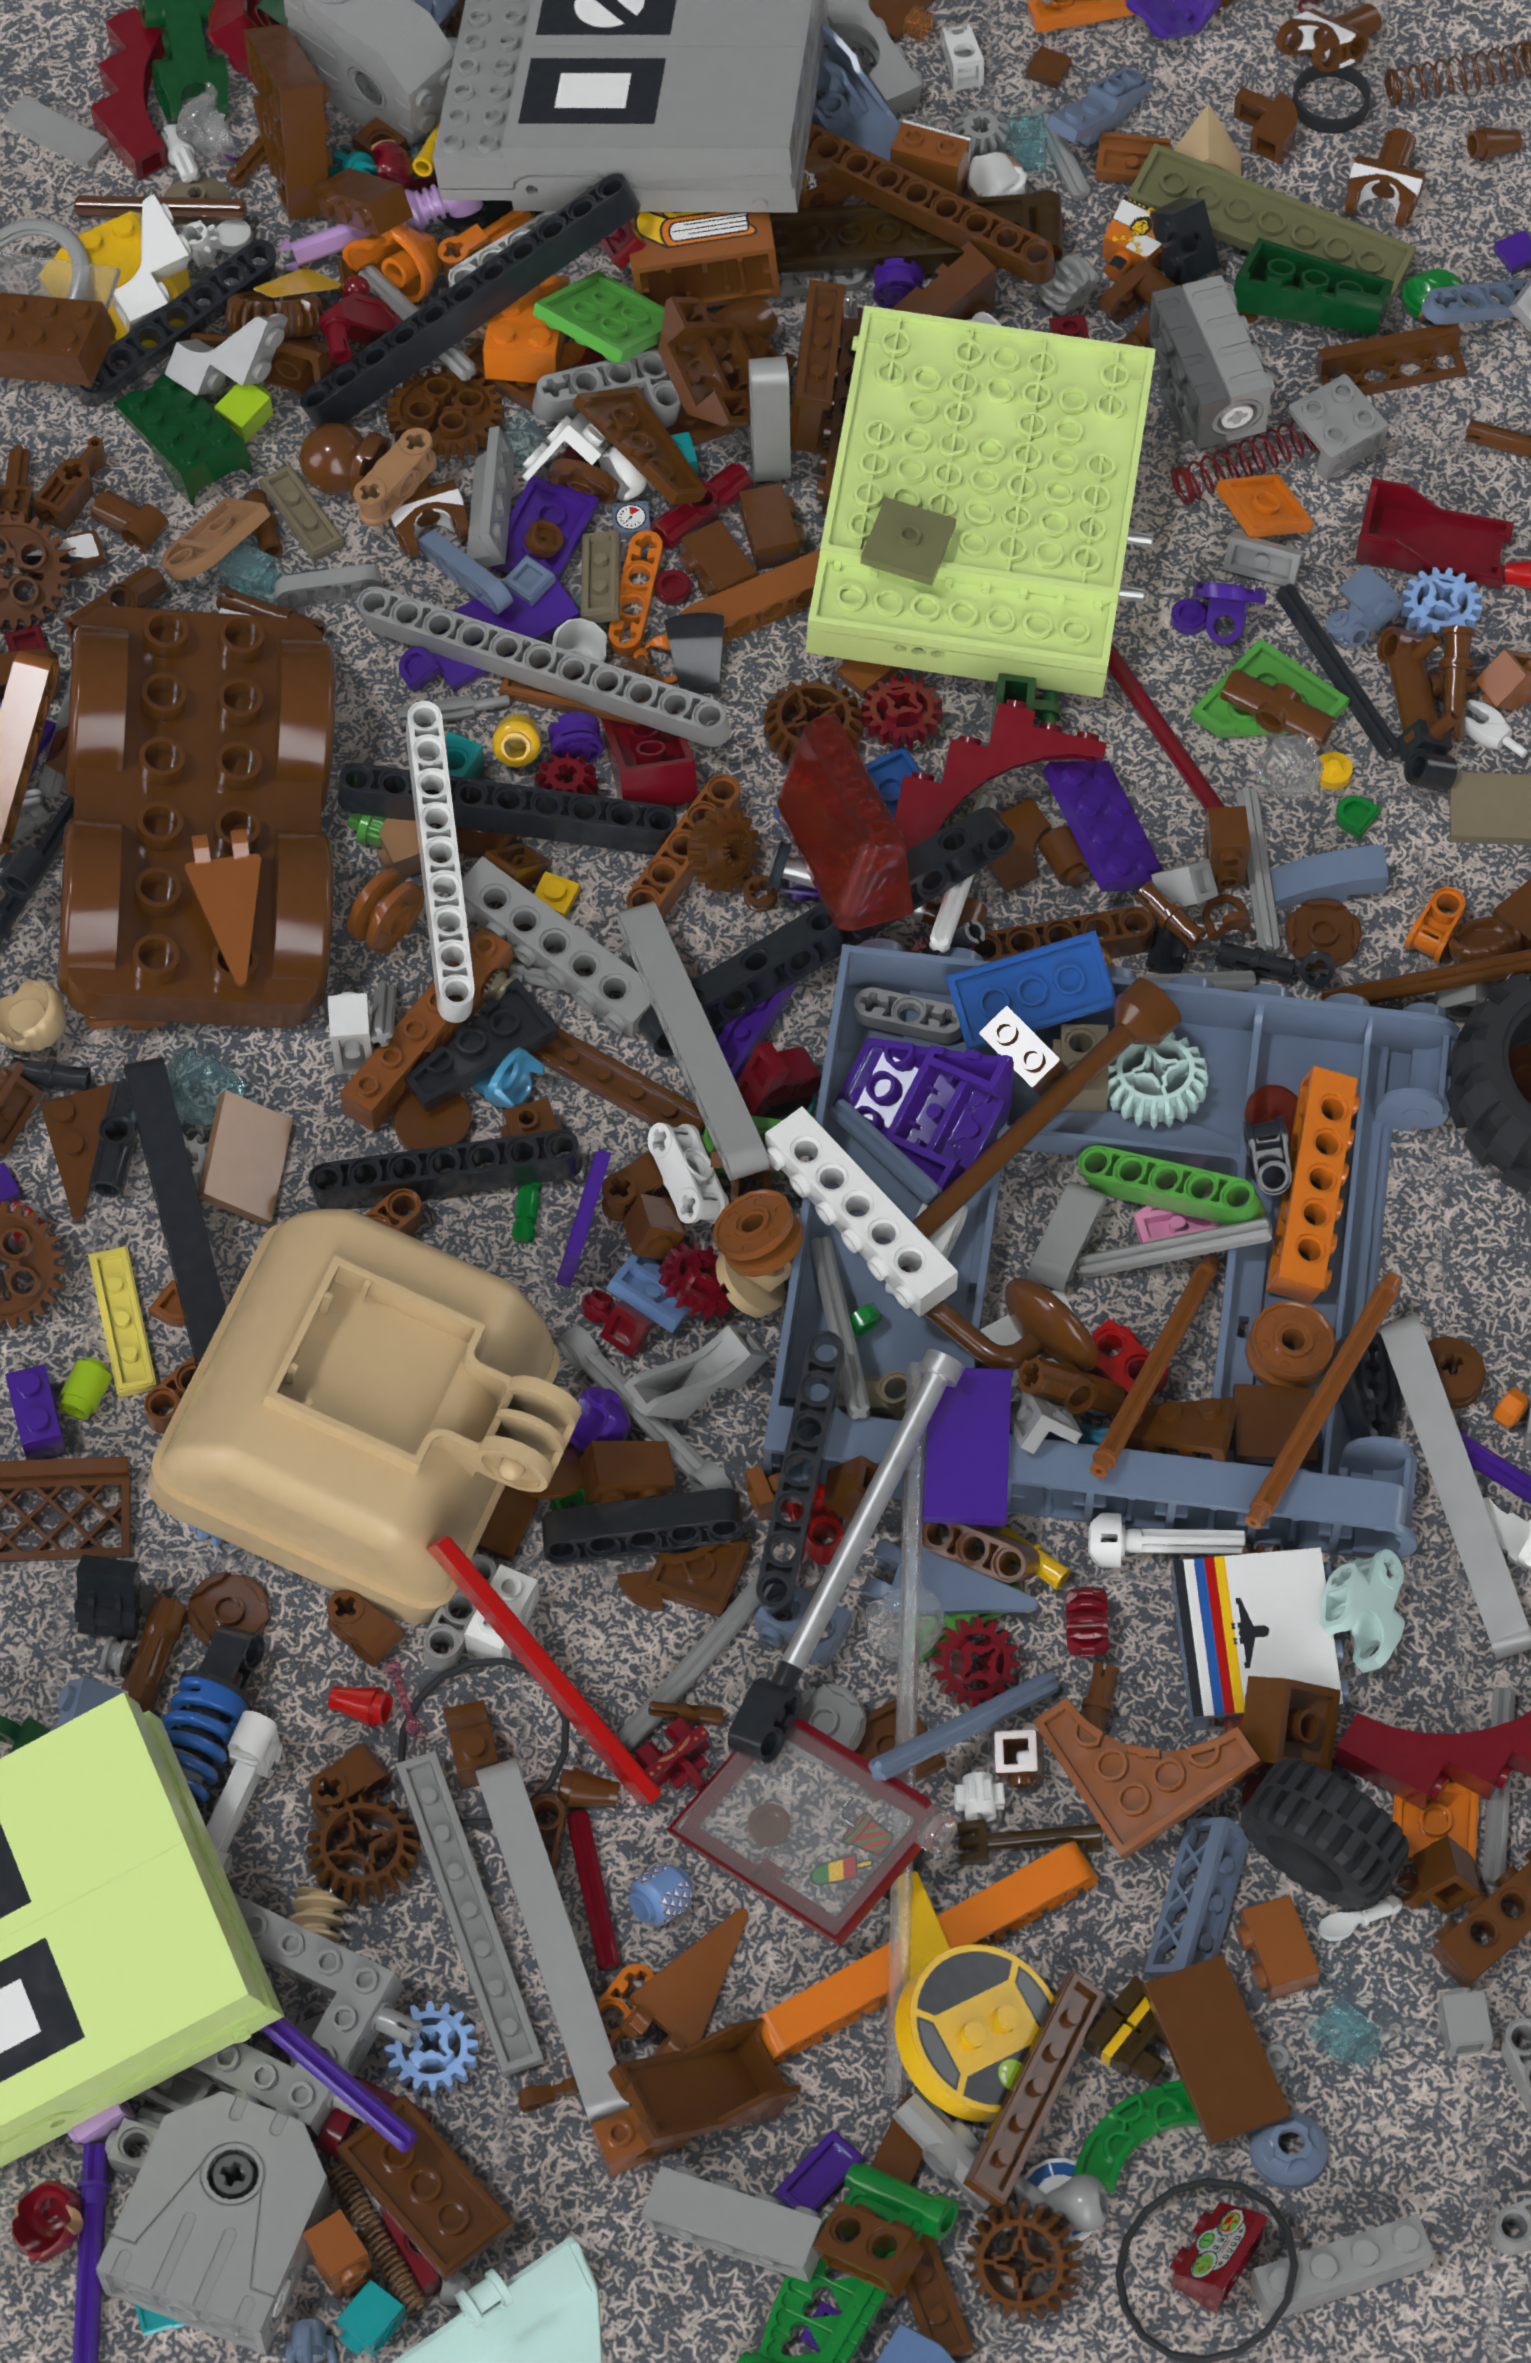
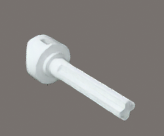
M1100 1513L1090 1523L1088 1530V1553L1093 1562L1101 1568H1121V1557H1125V1551L1130 1553L1243 1554L1242 1549L1245 1546L1244 1530L1140 1528L1125 1530V1524H1122L1121 1513ZM1101 1538H1112L1116 1542H1101Z

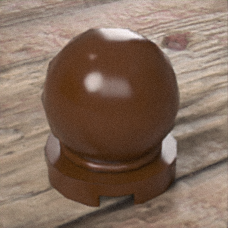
M325 423L315 428L303 439L298 457L302 474L310 486L324 494L340 496L350 491L351 499L356 503L353 495L355 486L371 471L378 459L391 449L390 438L373 431L364 439L357 429L345 423Z

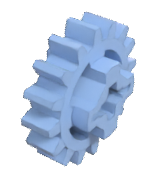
M1437 567L1432 568L1430 576L1423 571L1418 572L1417 581L1409 579L1407 589L1403 590L1401 602L1405 608L1401 610V616L1408 617L1406 626L1408 628L1417 626V633L1425 635L1426 633L1434 632L1439 636H1442L1441 629L1446 626H1466L1475 629L1477 620H1480L1482 612V594L1475 593L1476 582L1466 584V574L1461 573L1458 577L1452 576L1453 571L1449 567L1445 574H1440ZM1422 595V604L1418 605L1417 601ZM1465 604L1466 610L1461 614V607Z
M427 2001L426 2011L420 2012L415 2005L410 2006L412 2016L410 2018L422 2022L421 2033L419 2036L412 2035L416 2042L412 2046L413 2050L408 2055L409 2059L407 2061L403 2056L405 2044L388 2036V2040L393 2043L385 2046L386 2057L393 2059L388 2063L389 2071L391 2074L401 2072L398 2076V2082L401 2087L413 2082L415 2095H419L424 2087H428L431 2096L436 2097L438 2087L444 2086L449 2093L454 2092L452 2081L458 2079L466 2083L468 2077L464 2069H476V2058L471 2055L479 2052L478 2041L471 2039L476 2035L475 2027L473 2024L463 2026L466 2021L463 2011L451 2016V2008L448 2003H445L440 2011H435L433 2002ZM457 2037L461 2043L458 2058L454 2056V2052L450 2049ZM428 2044L430 2047H435L439 2044L440 2053H436L433 2050L425 2053L424 2045ZM441 2071L436 2074H426L427 2072Z

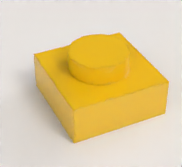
M545 871L534 895L567 918L581 891L580 883Z

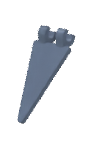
M877 1541L873 1558L878 1559L876 1567L896 1571L894 1581L891 1586L882 1580L866 1577L862 1589V1595L866 1596L865 1604L880 1608L886 1607V1612L891 1617L1033 1612L1038 1608L1037 1600L1034 1597L965 1565L936 1554L913 1541L906 1542L903 1549L888 1542Z

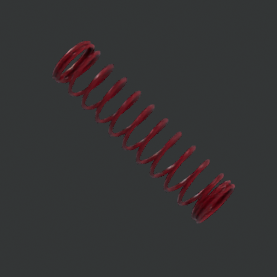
M1292 419L1290 426L1286 423H1281L1277 431L1271 428L1267 429L1264 436L1255 434L1252 441L1243 439L1239 447L1230 444L1226 452L1217 450L1213 458L1204 455L1200 463L1192 460L1189 462L1188 468L1184 466L1174 468L1171 478L1176 494L1186 505L1193 504L1195 498L1199 501L1201 500L1200 486L1194 475L1190 472L1191 465L1197 464L1200 467L1201 478L1207 492L1213 495L1215 492L1214 484L1209 473L1204 468L1203 462L1206 458L1210 459L1213 462V469L1217 480H1220L1217 468L1222 478L1226 479L1221 466L1216 461V456L1219 453L1226 456V465L1231 477L1235 478L1230 463L1234 468L1237 478H1240L1237 466L1229 456L1231 448L1238 450L1239 461L1246 477L1253 476L1250 461L1242 451V444L1245 442L1251 445L1253 460L1259 472L1264 474L1266 472L1265 461L1254 444L1257 437H1261L1264 440L1265 452L1270 460V464L1277 469L1279 460L1275 449L1267 439L1269 432L1277 434L1279 451L1283 459L1290 463L1292 460L1290 449L1280 434V429L1283 426L1289 428L1292 446L1296 454L1303 458V444L1293 429L1295 420ZM1303 431L1304 439L1309 449L1313 452L1319 450ZM1293 434H1294L1295 438H1296L1297 441H1298V444H1299L1300 449H1301V454H1300V452L1297 450V447H1296V445H1295V441H1294V438H1293ZM1281 441L1286 448L1288 459L1283 452ZM1268 446H1269V448L1271 449V451H1272V453H1273V456H1274V458H1275L1276 465L1274 464V462L1272 461V459H1271V457H1270V453H1269V450H1268ZM1255 451H1256V453L1258 454V456H1259V458H1260V461H1261V463H1262L1263 470H1262V468H1261V467L1259 466V464H1258ZM1243 458L1245 459V461H1246V463H1247V466H1248V468H1249L1250 475H1249V473H1248V472L1246 471V469H1245L1244 462H1243ZM1178 473L1184 480L1189 499L1184 495L1180 486ZM1204 473L1210 483L1211 490L1207 486ZM1191 479L1193 480L1197 488L1198 495L1195 493Z

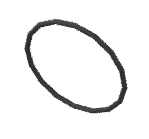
M500 1657L470 1659L438 1674L414 1698L399 1730L398 1763L406 1759L407 1731L420 1703L443 1680L471 1667L504 1665L530 1674L522 1663ZM557 1705L556 1707L562 1720L561 1752L548 1781L529 1799L530 1802L536 1796L546 1794L555 1785L569 1754L570 1721ZM459 1818L462 1827L492 1825L491 1818Z
M1207 2177L1172 2186L1142 2208L1123 2237L1115 2278L1121 2311L1140 2340L1169 2359L1193 2363H1213L1241 2356L1272 2333L1292 2301L1299 2265L1292 2229L1272 2200L1243 2182ZM1205 2186L1240 2190L1267 2207L1284 2232L1290 2269L1284 2298L1265 2328L1237 2348L1203 2356L1172 2351L1145 2333L1129 2308L1123 2274L1130 2242L1149 2213L1178 2193Z

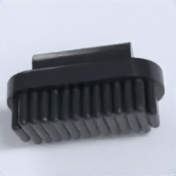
M1156 918L1154 935L1152 936L1153 943H1151L1145 965L1149 968L1148 971L1152 973H1182L1183 964L1187 962L1189 949L1168 928L1163 930L1157 924L1158 919Z

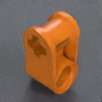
M1442 887L1436 890L1421 916L1416 919L1410 929L1404 948L1407 950L1414 948L1433 957V962L1440 964L1449 950L1450 935H1456L1462 924L1466 904L1462 892L1452 887ZM1440 909H1450L1454 913L1446 914L1441 912Z

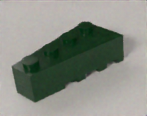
M1258 237L1236 275L1233 291L1237 301L1236 309L1239 312L1376 335L1386 316L1394 281Z

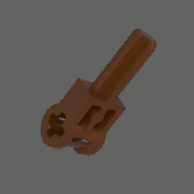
M16 445L15 449L9 451L5 485H0V522L4 521L5 511L11 513L14 521H17L21 512L27 515L28 524H30L33 518L34 493L32 485H27L31 453L29 449H24L22 445Z

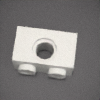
M343 992L339 995L328 996L330 1040L336 1074L356 1073L374 1052V1046L370 1040L371 1017L367 993Z

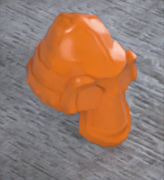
M406 221L380 236L371 234L360 240L348 242L342 251L343 259L348 267L358 272L368 264L374 265L396 288H400L399 291L412 303H418L429 296L437 274L442 267V262L438 256L439 244L436 238L429 233L408 226Z

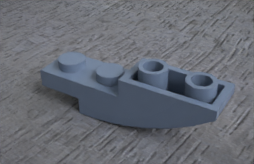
M1125 67L1090 84L1086 97L1051 113L1046 127L1072 143L1079 141L1088 147L1100 140L1101 131H1112L1152 90L1153 83L1143 78L1139 71Z

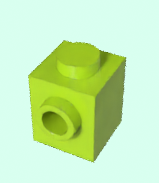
M237 383L214 407L215 411L236 431L245 444L273 416L271 395L259 383L241 386Z

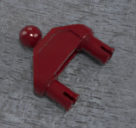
M353 275L347 278L343 284L342 292L345 298L318 319L319 330L327 338L331 362L344 363L352 358L349 340L369 346L403 321L383 300L369 296L371 286L367 279L362 276Z

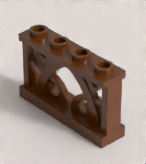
M811 279L809 281L790 416V446L792 450L821 453L824 447V426L828 414L827 410L831 409L846 284Z

